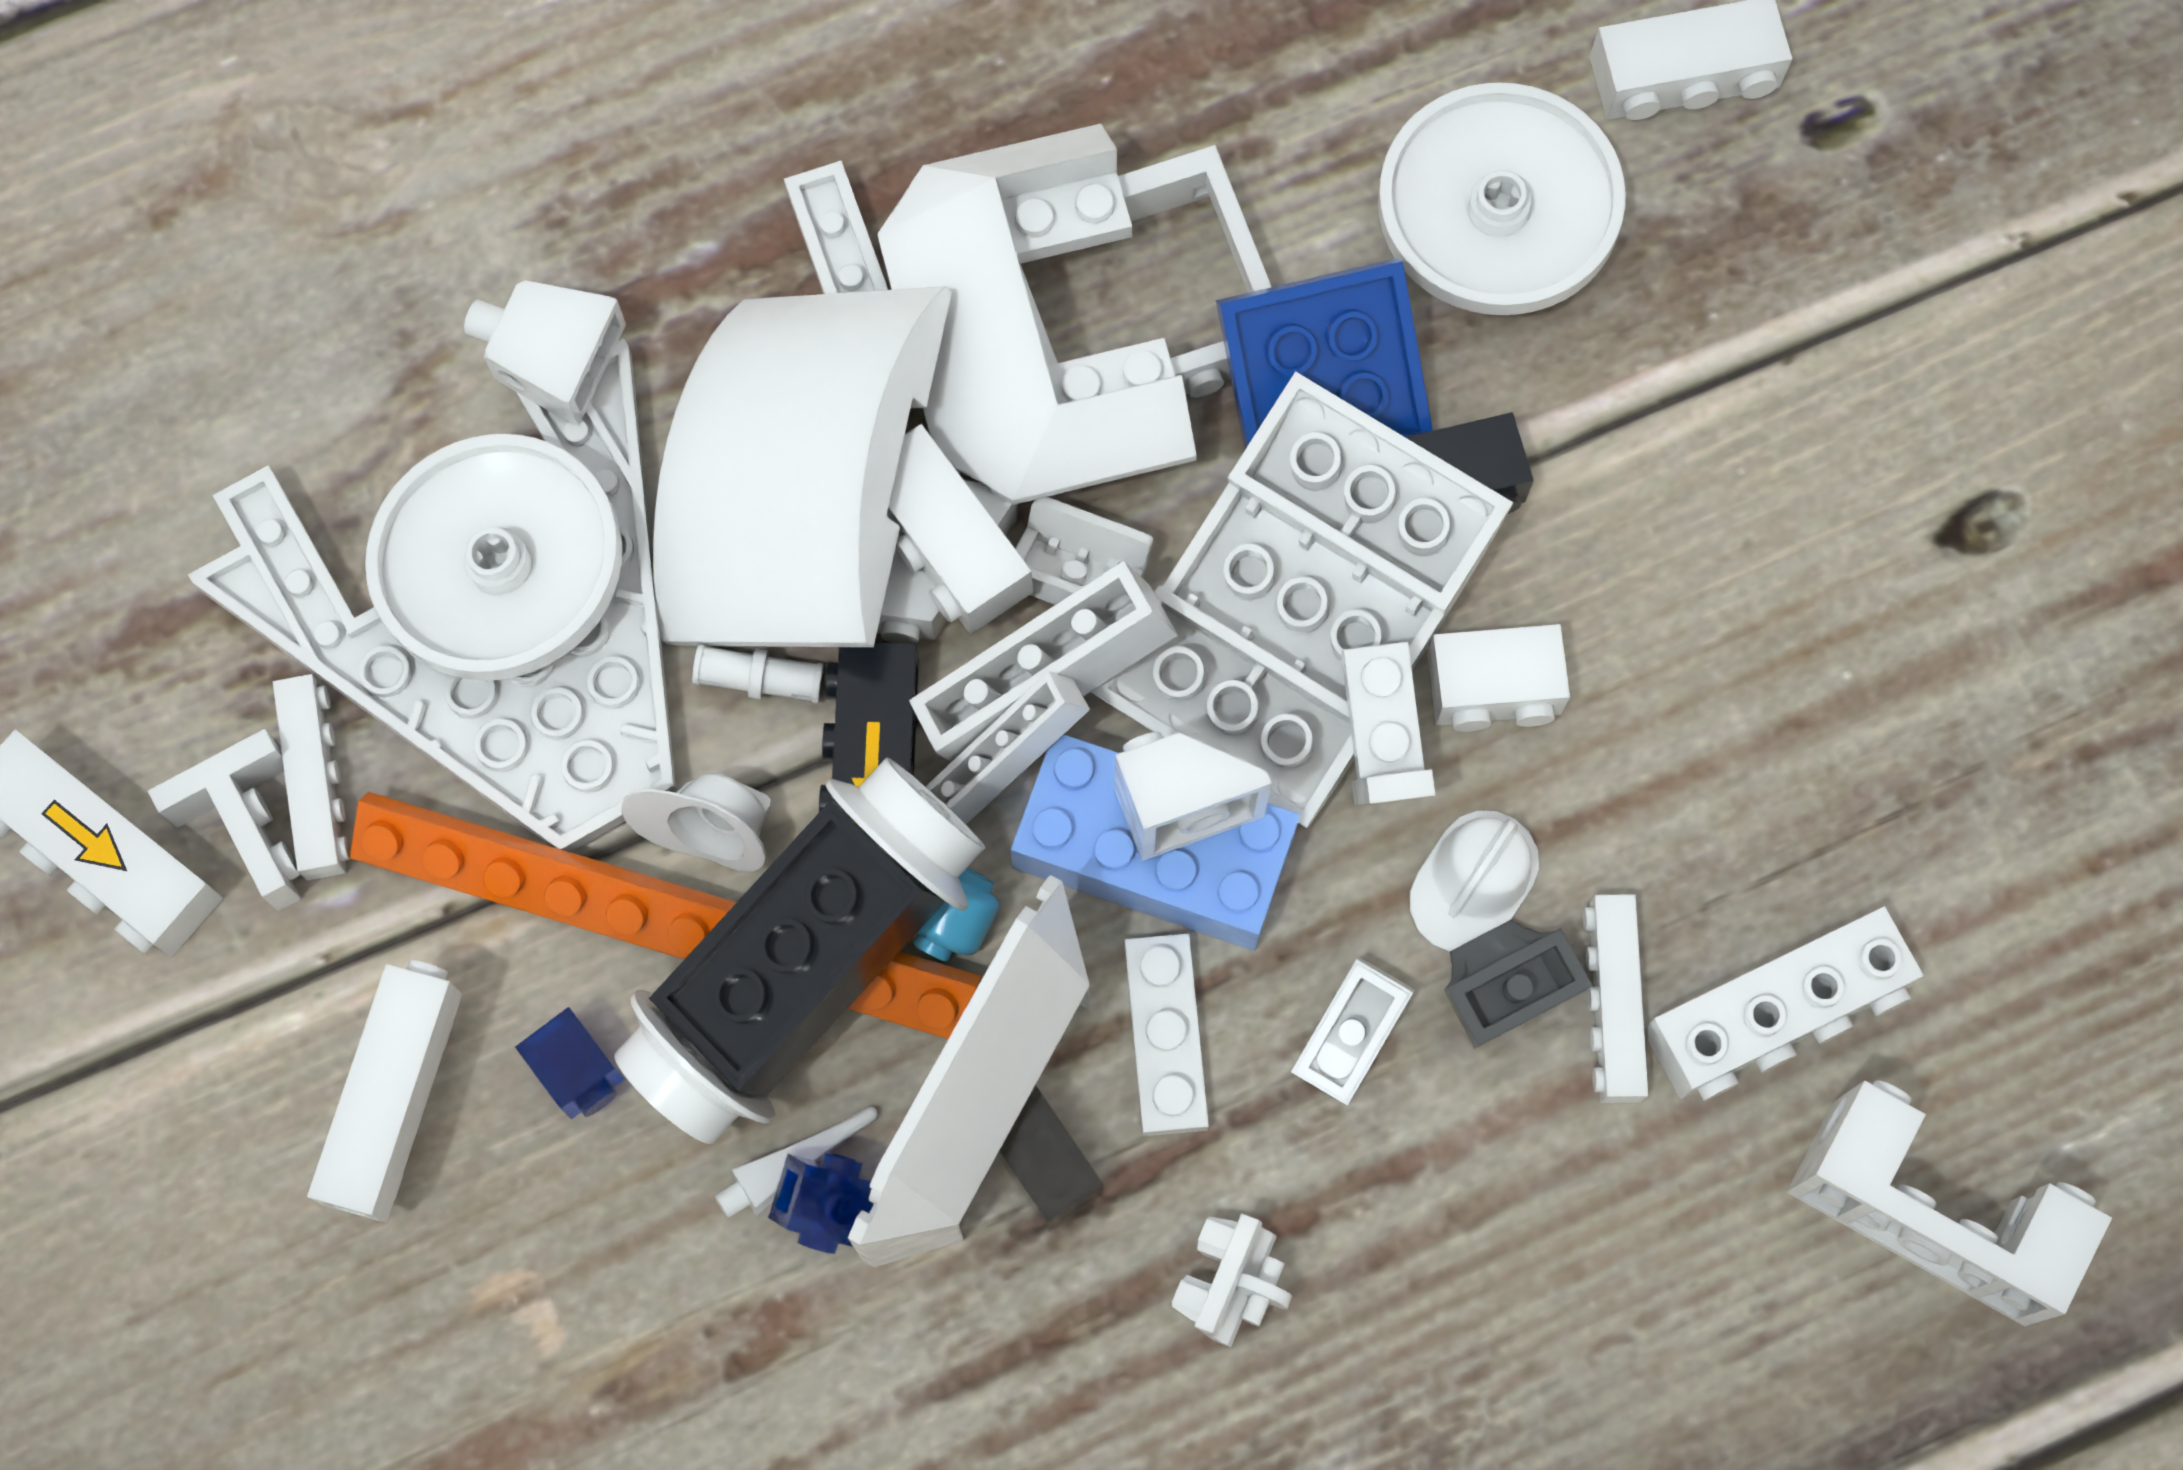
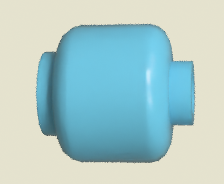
M968 867L958 878L969 906L964 911H961L945 902L917 932L918 935L913 942V945L942 961L947 962L952 952L960 955L975 954L981 947L999 912V900L991 892L995 883Z

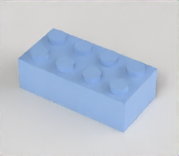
M1064 734L1047 749L1010 850L1013 869L1045 880L1052 875L1061 880L1063 886L1255 951L1296 832L1300 814L1267 804L1265 817L1141 861L1114 790L1115 755L1119 753Z

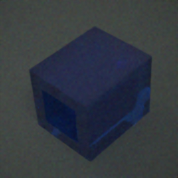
M569 1007L515 1046L559 1108L570 1119H573L581 1112L585 1117H589L603 1109L616 1097L617 1092L614 1087L625 1080Z

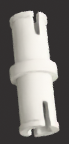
M698 644L693 665L692 685L699 686L702 684L748 691V698L761 700L763 694L807 700L818 704L822 690L825 664L770 657L769 650L756 648L754 654Z

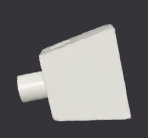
M524 280L516 284L505 309L479 299L475 300L466 315L464 332L466 335L488 342L484 359L496 380L567 422L579 426L626 323L618 300L615 298Z

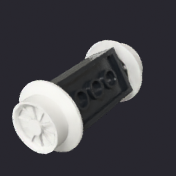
M888 757L883 760L860 787L829 779L825 786L837 803L830 800L653 994L645 990H636L630 997L631 1005L640 1026L614 1054L615 1061L628 1081L655 1109L678 1128L701 1142L714 1144L738 1116L761 1123H769L775 1116V1110L767 1095L945 902L961 911H964L969 906L958 877L985 849L984 844L936 795Z

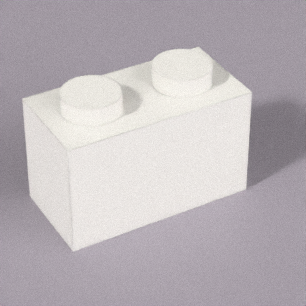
M1561 624L1433 635L1427 652L1436 726L1453 724L1455 731L1471 732L1491 726V721L1516 719L1517 725L1531 727L1548 724L1555 720L1554 716L1562 714L1570 699Z

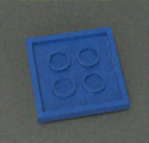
M1390 259L1216 300L1245 449L1295 371L1404 437L1433 431L1404 265L1400 259Z

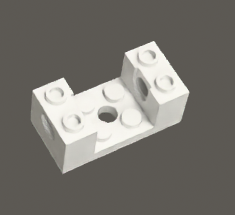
M1864 1080L1832 1103L1787 1190L1788 1194L2024 1327L2066 1314L2112 1220V1217L2094 1208L2096 1200L2091 1195L2067 1183L2058 1182L2056 1186L2049 1183L2038 1188L2035 1195L2029 1199L2020 1196L2011 1200L1995 1232L1967 1219H1960L1959 1223L1935 1211L1937 1202L1922 1191L1902 1184L1897 1189L1890 1186L1926 1115L1910 1106L1912 1099L1907 1093L1883 1081L1876 1080L1872 1085Z

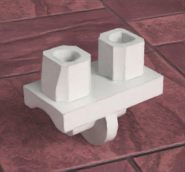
M1242 1213L1238 1222L1208 1217L1198 1238L1197 1250L1202 1255L1221 1262L1212 1284L1186 1275L1179 1283L1172 1300V1307L1193 1321L1195 1327L1210 1339L1231 1348L1242 1320L1260 1326L1268 1304L1281 1309H1288L1292 1295L1276 1286L1285 1264L1269 1257L1277 1236L1264 1229L1260 1220Z

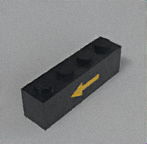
M875 642L874 647H839L838 662H827L826 699L836 700L835 723H824L822 756L823 761H833L832 779L860 787L886 757L895 761L914 776L917 715L909 700L918 695L919 657L916 643ZM823 784L820 786L819 812L830 800L837 803Z

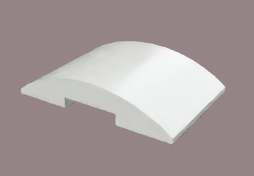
M946 286L744 299L725 317L713 332L700 353L683 389L667 438L659 475L653 535V579L662 642L669 646H698V644H702L705 646L874 647L900 526L887 517V511L910 408H927L952 291Z
M1295 371L1229 474V483L1164 585H1158L1154 592L1178 636L1098 686L1091 693L1150 731L1160 732L1162 738L1180 732L1266 770L1272 782L1268 804L1300 814L1298 824L1307 829L1355 761L1341 651L1408 642L1413 672L1430 645L1433 635L1438 632L1510 511L1513 502Z

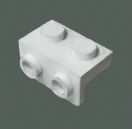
M1044 497L1036 499L1032 503L1027 528L1016 547V551L1032 571L1033 593L1030 596L1056 605L1123 560L1144 578L1153 537L1052 498Z

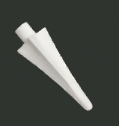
M867 1107L816 1135L731 1169L734 1174L732 1178L735 1183L714 1196L725 1216L730 1218L749 1205L755 1215L758 1216L820 1160L851 1136L875 1121L878 1117L877 1110L874 1107Z

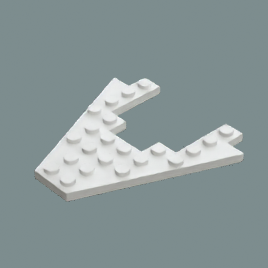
M624 338L618 341L579 426L567 422L516 392L543 440L558 446L577 458L598 480L613 506L621 531V570L614 595L607 610L586 638L574 649L553 663L528 674L500 680H473L451 676L429 667L412 656L388 631L374 607L355 617L269 465L213 495L240 547L188 574L192 583L203 594L548 845L568 852L578 849L625 822L621 813L624 797L633 791L656 789L677 792L661 635L655 602L653 556L632 354Z

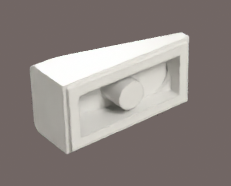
M1357 958L1291 1072L1348 1106L1415 990L1362 958Z

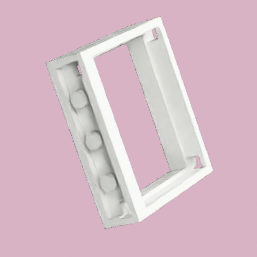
M1215 145L1118 176L1131 222L1210 197L1247 292L1272 287ZM1019 264L1047 366L1057 364L1058 362L1022 266ZM1224 341L1170 358L1175 376L1182 375L1185 394H1190L1191 397L1197 398L1212 394L1219 390L1226 381L1231 380Z

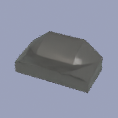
M1509 920L1450 951L1452 964L1451 981L1444 991L1474 1049L1586 991L1593 985L1561 928L1557 931L1540 933Z

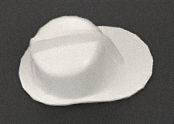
M706 773L693 781L687 782L676 793L644 789L633 791L623 799L621 813L625 822L637 834L656 845L709 859L737 871L754 872L765 864L767 854L759 836L771 809V799L766 794L746 786L731 777L719 773Z
M1474 811L1459 817L1444 832L1417 873L1410 890V913L1417 930L1432 945L1450 952L1511 920L1533 887L1539 871L1538 849L1530 832L1516 819L1498 811Z

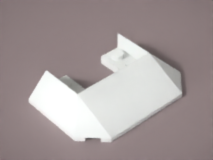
M1102 124L923 165L877 235L891 290L946 286L952 291L927 408H923L929 435L959 474L962 472L991 488V493L1015 505L1195 461L1197 455L1182 375L1175 376L1165 338L1048 366L1045 360L1019 264L1132 237V223L1117 175V148Z
M1052 875L1046 879L1036 898L1043 901L1038 911L1025 906L1015 919L875 1171L869 1186L872 1190L868 1199L874 1205L870 1213L861 1210L848 1236L849 1241L862 1261L873 1267L964 1241L959 1223L1078 1006L1080 1005L1090 1011V984L1063 882Z

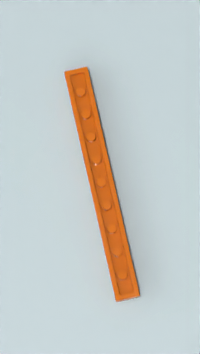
M368 792L358 801L349 857L351 859L681 959H685L737 903ZM900 951L847 1009L949 1039L980 984L982 976Z

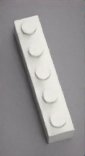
M1047 671L926 787L965 824L969 823L1090 710L1074 679Z
M312 674L272 681L297 872L307 881L347 873L345 861L351 859L349 858L350 846L347 837H342L340 822H345L346 815L342 799L336 796L335 784H340V771L336 760L332 761L330 747L335 746V734L332 724L326 722L325 709L330 708L328 689L326 685L322 686Z
M1635 894L1594 895L1589 902V907H1584L1583 909L1584 931H1590L1591 947H1586L1585 964L1587 971H1593V987L1588 989L1587 995L1589 1011H1595L1596 1027H1591L1590 1046L1591 1051H1597L1598 1067H1594L1592 1072L1594 1092H1600V1103H1641L1648 1097L1636 896Z

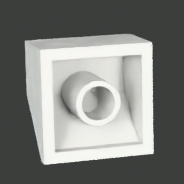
M1160 732L1143 734L1128 741L1123 746L1125 752L1115 755L1114 790L1141 861L1265 817L1272 786L1268 772L1180 732L1162 738Z

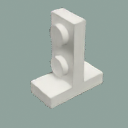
M1408 642L1342 650L1341 657L1357 780L1351 781L1354 806L1435 796L1432 769H1424Z
M263 729L148 790V793L158 812L176 828L216 808L262 898L276 910L281 911L302 899L292 881L301 874L297 872L296 861L284 842L281 841L274 845L264 825L272 822L273 818L255 787L284 772L281 745L266 729Z

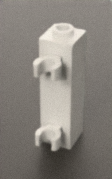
M410 960L407 969L388 964L385 965L307 1198L329 1208L387 1223L462 997V993L450 981L446 980L448 971L416 960Z

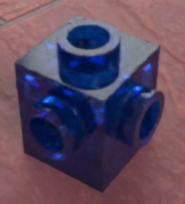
M825 1152L821 1163L787 1154L768 1218L786 1230L800 1233L797 1241L798 1244L821 1252L836 1254L838 1244L853 1247L848 1236L855 1219L861 1210L870 1213L874 1203L868 1200L872 1190L869 1187L872 1179L860 1173L863 1166L862 1162L846 1156Z

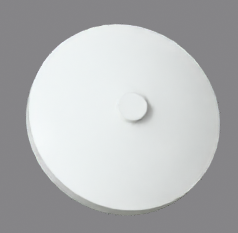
M1484 83L1467 86L1440 96L1425 105L1406 122L1394 138L1383 163L1379 185L1378 208L1382 232L1394 258L1403 261L1404 271L1424 290L1448 304L1471 312L1490 315H1517L1545 309L1566 300L1586 286L1598 274L1608 260L1619 235L1625 211L1626 191L1621 164L1613 146L1600 127L1586 113L1562 97L1539 88L1516 83Z
M489 434L461 440L439 449L413 466L396 483L381 504L369 533L365 559L366 581L372 603L382 623L399 644L416 659L437 671L451 676L473 680H500L521 676L541 669L566 655L588 636L607 610L614 595L622 564V539L618 519L610 500L598 480L577 458L558 446L537 438L515 434Z

